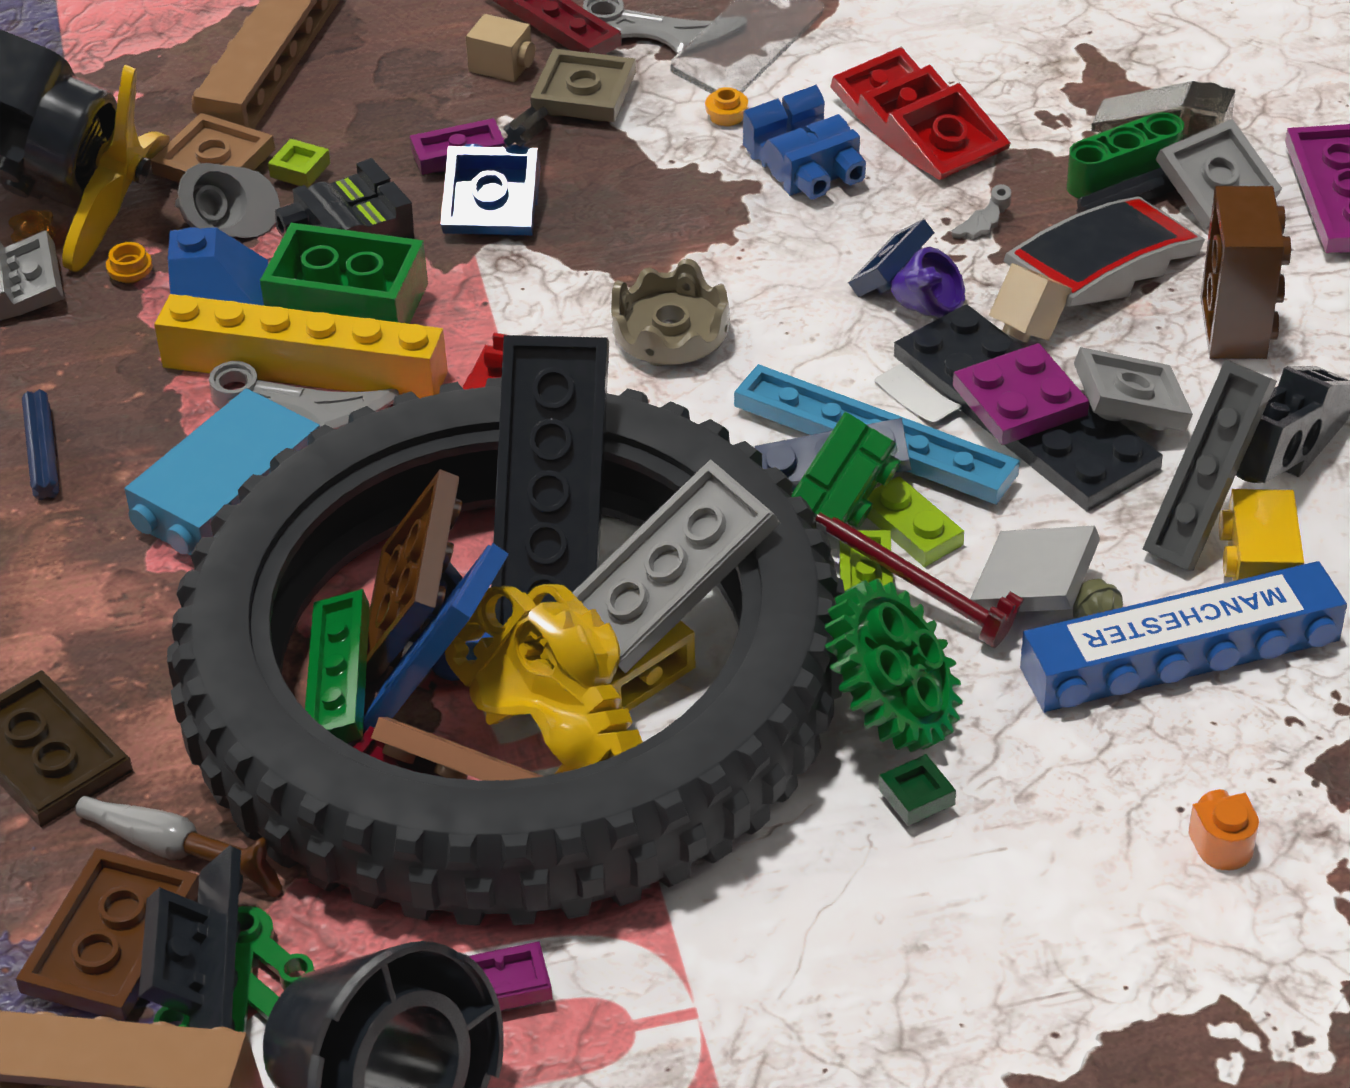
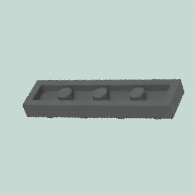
M1224 360L1142 550L1185 570L1194 571L1277 380L1235 362Z

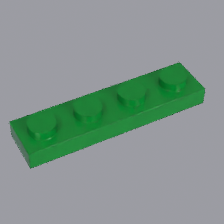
M363 589L313 602L305 710L331 734L347 744L363 739L370 609L369 601Z

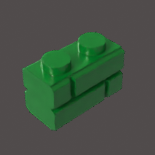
M844 412L796 486L792 497L801 496L806 500L814 512L815 518L821 512L831 519L836 517L849 526L859 529L873 507V503L867 500L877 483L885 487L890 482L901 463V460L895 457L899 451L897 443L851 414Z

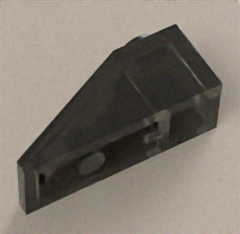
M1189 81L1103 99L1092 122L1091 131L1101 133L1161 112L1174 114L1182 119L1184 122V140L1232 119L1236 89L1221 87L1212 82Z

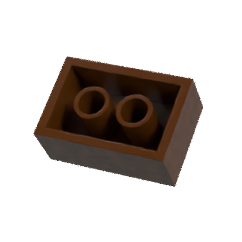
M1215 186L1200 296L1209 359H1267L1270 340L1278 339L1279 314L1278 311H1275L1276 303L1284 302L1285 277L1284 274H1281L1282 265L1290 264L1291 239L1290 236H1283L1285 230V207L1277 206L1274 186Z

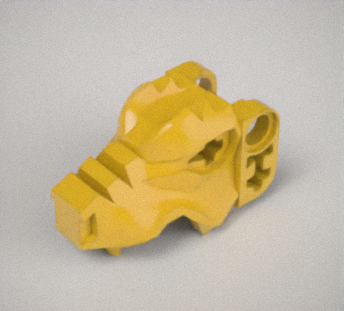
M544 584L536 586L528 595L511 586L488 588L472 617L445 650L446 661L452 671L466 687L470 686L469 692L472 702L479 710L486 712V723L493 725L515 715L531 714L541 729L546 745L562 763L555 774L576 770L609 759L642 743L643 741L638 729L627 730L633 721L628 708L618 709L621 697L611 684L620 662V647L610 623L604 624L596 609L588 610L582 601H579L563 585ZM548 593L557 601L541 603L543 597ZM501 596L509 599L513 609V614L504 626L498 622L495 615V605ZM485 632H486L487 634L493 636V637L481 638ZM479 640L473 649L477 660L467 661L466 656L469 653V648L465 644L466 641Z

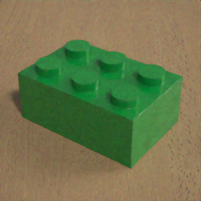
M290 223L260 279L264 306L410 324L428 286L424 240Z

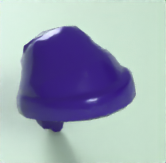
M930 246L914 253L907 265L891 281V291L895 299L903 307L917 311L924 316L941 318L960 308L965 302V285L957 265L947 254Z

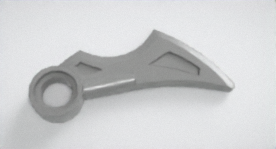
M585 0L583 3L585 10L621 31V38L646 37L655 39L671 47L677 55L711 47L746 30V21L742 19L699 21L671 18L626 10L622 0ZM597 13H610V14H609V15H598Z
M242 361L222 363L215 367L209 376L211 398L213 403L219 408L224 407L247 388L319 424L320 427L327 425L334 429L348 424L351 412L365 406L376 412L392 405L394 397L399 395L397 389L367 392H333L260 381L257 378L255 368ZM231 382L246 384L241 389L236 390L223 388L225 384Z

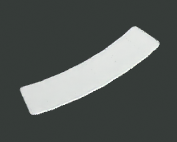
M898 364L874 379L883 390L901 405L930 422H937L962 407V405L934 391L904 364Z

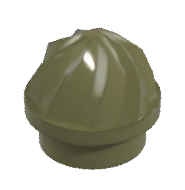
M1102 579L1088 580L1081 585L1072 607L1073 617L1075 619L1122 608L1123 598L1116 586L1107 584Z

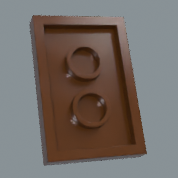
M95 848L16 977L19 992L126 1022L139 999L147 898L161 887L195 901L198 896L199 875Z

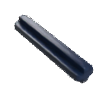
M40 389L35 393L27 391L22 397L30 486L33 496L38 500H43L46 497L55 498L60 490L48 394Z

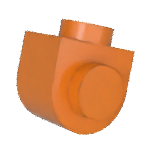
M1212 790L1204 794L1198 803L1192 804L1188 834L1199 856L1205 863L1220 870H1236L1247 865L1253 857L1259 819L1246 792L1230 796L1225 790Z

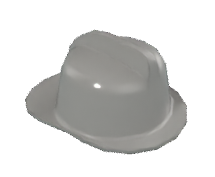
M199 163L187 169L180 179L178 198L175 200V207L180 209V213L190 227H216L229 236L238 238L258 237L269 231L276 222L275 209L280 208L278 193L271 182L262 174L243 167L213 163Z

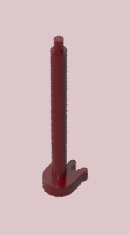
M821 512L815 518L816 522L826 527L828 534L982 627L979 640L990 647L996 648L1011 629L1020 606L1024 601L1023 598L1010 591L1006 598L1002 596L996 608L992 606L990 610H987L838 518L833 517L831 519Z

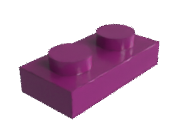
M494 118L410 135L411 151L421 175L446 171L448 146L462 147L466 144H478L483 147H506L503 141L504 138Z

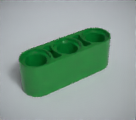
M1159 112L1075 142L1069 149L1067 191L1075 198H1080L1160 168L1161 166L1156 161V157L1161 149L1183 140L1184 122L1174 114Z

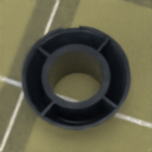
M427 941L401 944L320 968L300 976L284 990L276 1001L267 1020L263 1037L265 1070L275 1088H488L491 1076L500 1077L504 1050V1031L500 1005L495 990L483 969L468 955L457 952L446 945Z

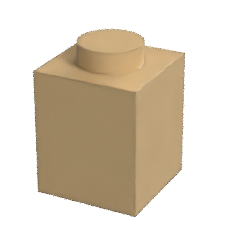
M484 14L466 35L469 72L515 82L525 68L531 66L534 60L535 45L531 42L530 24Z
M1012 263L989 316L1005 323L1002 331L1018 340L1028 343L1032 335L1049 341L1072 288L1034 270Z

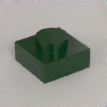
M927 754L879 775V791L907 826L950 808L956 803V789Z

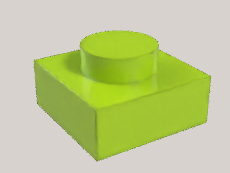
M290 139L269 161L270 177L294 185H305L309 188L330 164L329 149Z

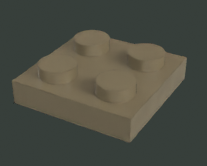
M553 48L530 97L531 106L537 111L544 107L549 112V115L555 117L568 116L590 119L595 122H615L636 74L635 58Z

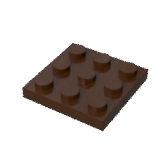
M439 470L382 547L369 609L366 680L376 683L389 666L395 667L401 659L405 645L409 641L413 643L417 641L425 620L428 616L435 618L442 607L446 589L439 585L441 573H444L447 569L454 549V544L448 541L449 530L454 527L462 506V501L456 498L459 476Z

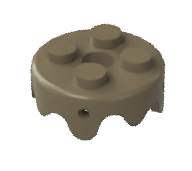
M687 258L683 259L678 263L676 269L670 273H661L653 268H645L640 272L637 281L630 289H628L625 282L619 280L614 282L611 299L613 334L617 343L635 358L655 366L689 363L708 356L719 348L726 339L730 327V308L725 286L722 283L714 287L708 285L696 261ZM671 320L673 323L668 324L663 323V321Z

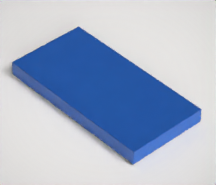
M494 543L485 548L443 603L437 616L430 620L417 641L410 646L393 668L364 715L363 735L370 726L375 728L379 717L393 718L472 617L509 555L507 552Z

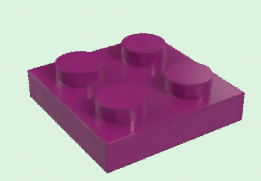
M1039 343L954 372V389L1001 445L1088 415V398Z

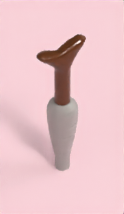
M88 796L81 797L76 805L78 817L96 822L130 843L169 860H181L189 855L212 861L231 845L198 834L195 825L188 818L171 812L135 805L103 802ZM264 837L260 838L252 846L244 849L231 845L241 850L240 873L256 883L268 895L274 898L278 897L282 891V884L276 871L266 860L268 850L266 839Z

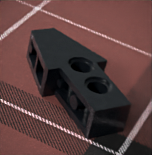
M1318 366L1285 367L1278 386L1274 388L1236 476L1250 483H1266L1283 472L1300 477L1348 421L1350 416V380Z

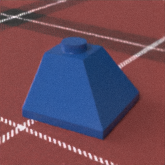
M190 227L183 230H170L168 248L170 294L264 306L260 279L269 264L266 258L216 227Z

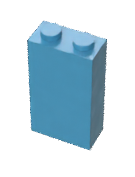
M246 388L124 488L129 507V519L134 527L143 534H151L170 544L180 554L191 556L196 544L202 537H213L210 522L223 505L240 504L238 494L240 486L253 474L267 476L270 473V461L285 448L300 451L308 446V435L310 432L318 429L320 425Z

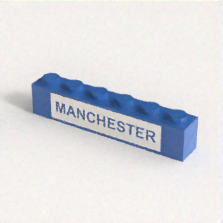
M1320 561L1025 630L1022 636L1020 669L1043 713L1065 707L1071 708L1082 703L1110 696L1125 695L1135 690L1164 683H1174L1181 679L1213 671H1224L1234 666L1263 659H1273L1283 654L1312 647H1323L1329 643L1340 641L1347 603Z

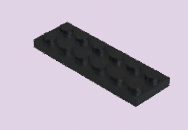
M965 304L895 341L894 357L942 396L962 405L959 409L993 436L954 389V372L1024 347L968 304ZM1090 402L1087 416L1004 445L1086 512L1161 470L1163 458L1159 451L1120 421H1110L1094 413Z
M504 335L493 543L509 555L492 581L491 587H516L522 593L528 595L536 586L558 584L565 586L573 592L599 567L609 340L607 337ZM548 593L543 597L541 603L557 601ZM501 596L495 605V615L498 622L504 626L513 614V609L509 599Z

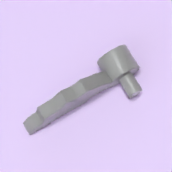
M996 185L991 191V199L987 207L976 210L968 220L952 230V237L957 239L968 237L974 240L980 235H989L991 228L998 226L1000 213H1003L1011 204V189L1007 185Z

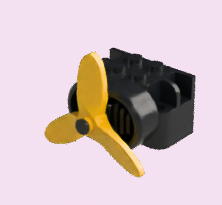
M0 29V184H2L4 189L20 197L28 198L30 195L41 199L45 196L77 209L64 244L62 255L63 267L76 272L88 263L98 248L108 227L117 216L129 185L132 181L142 184L146 180L151 167V159L169 143L170 137L153 131L139 137L137 136L134 125L136 68L124 65L118 102H116L114 95L109 90L75 77L67 60L56 52Z

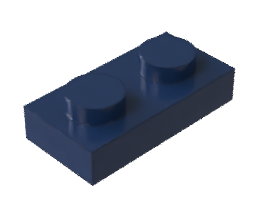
M925 219L896 232L848 284L858 297L875 289L880 294L891 288V281L895 278L896 274L907 265L914 253L922 249V246L935 232Z

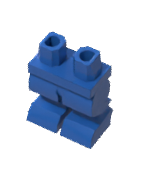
M817 84L783 96L782 103L777 98L743 111V146L749 152L751 159L760 160L763 168L769 167L775 179L783 182V189L789 196L803 192L811 200L824 196L830 190V181L841 178L846 184L851 186L863 181L866 171V161L859 153L860 135L854 129H850L848 123L840 114L824 119L825 101Z

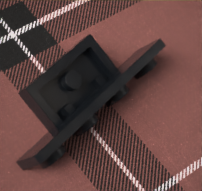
M231 845L201 870L199 875L198 902L161 887L147 898L139 997L190 1016L189 1027L212 1029L214 1027H226L235 1030V1021L232 1019L233 992L238 981V972L235 969L236 942L241 930V924L237 918L239 894L243 886V875L240 873L241 850Z

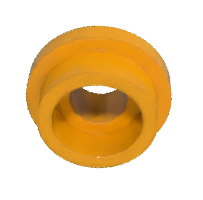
M731 87L717 89L709 94L705 100V110L710 115L711 121L720 126L739 124L743 120V111L748 109V98L746 95Z
M124 242L114 246L109 251V258L106 261L108 275L112 279L123 283L140 281L151 272L153 267L150 254L145 251L141 244L136 242Z

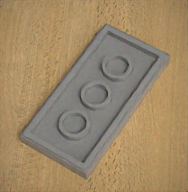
M710 459L572 593L579 601H582L588 610L596 609L604 624L610 623L620 647L618 667L626 674L780 524V521L772 511Z

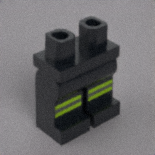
M370 158L356 163L357 174L333 183L318 182L309 188L305 185L294 188V203L275 209L276 227L282 237L290 223L414 239L412 202L393 181L391 182L390 177L374 159Z

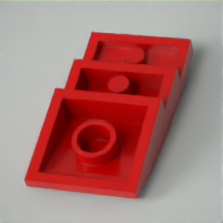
M902 46L836 74L832 78L830 88L861 122L898 154L938 180L1003 152L1010 147L1011 142L960 83L949 87L930 64L920 68Z

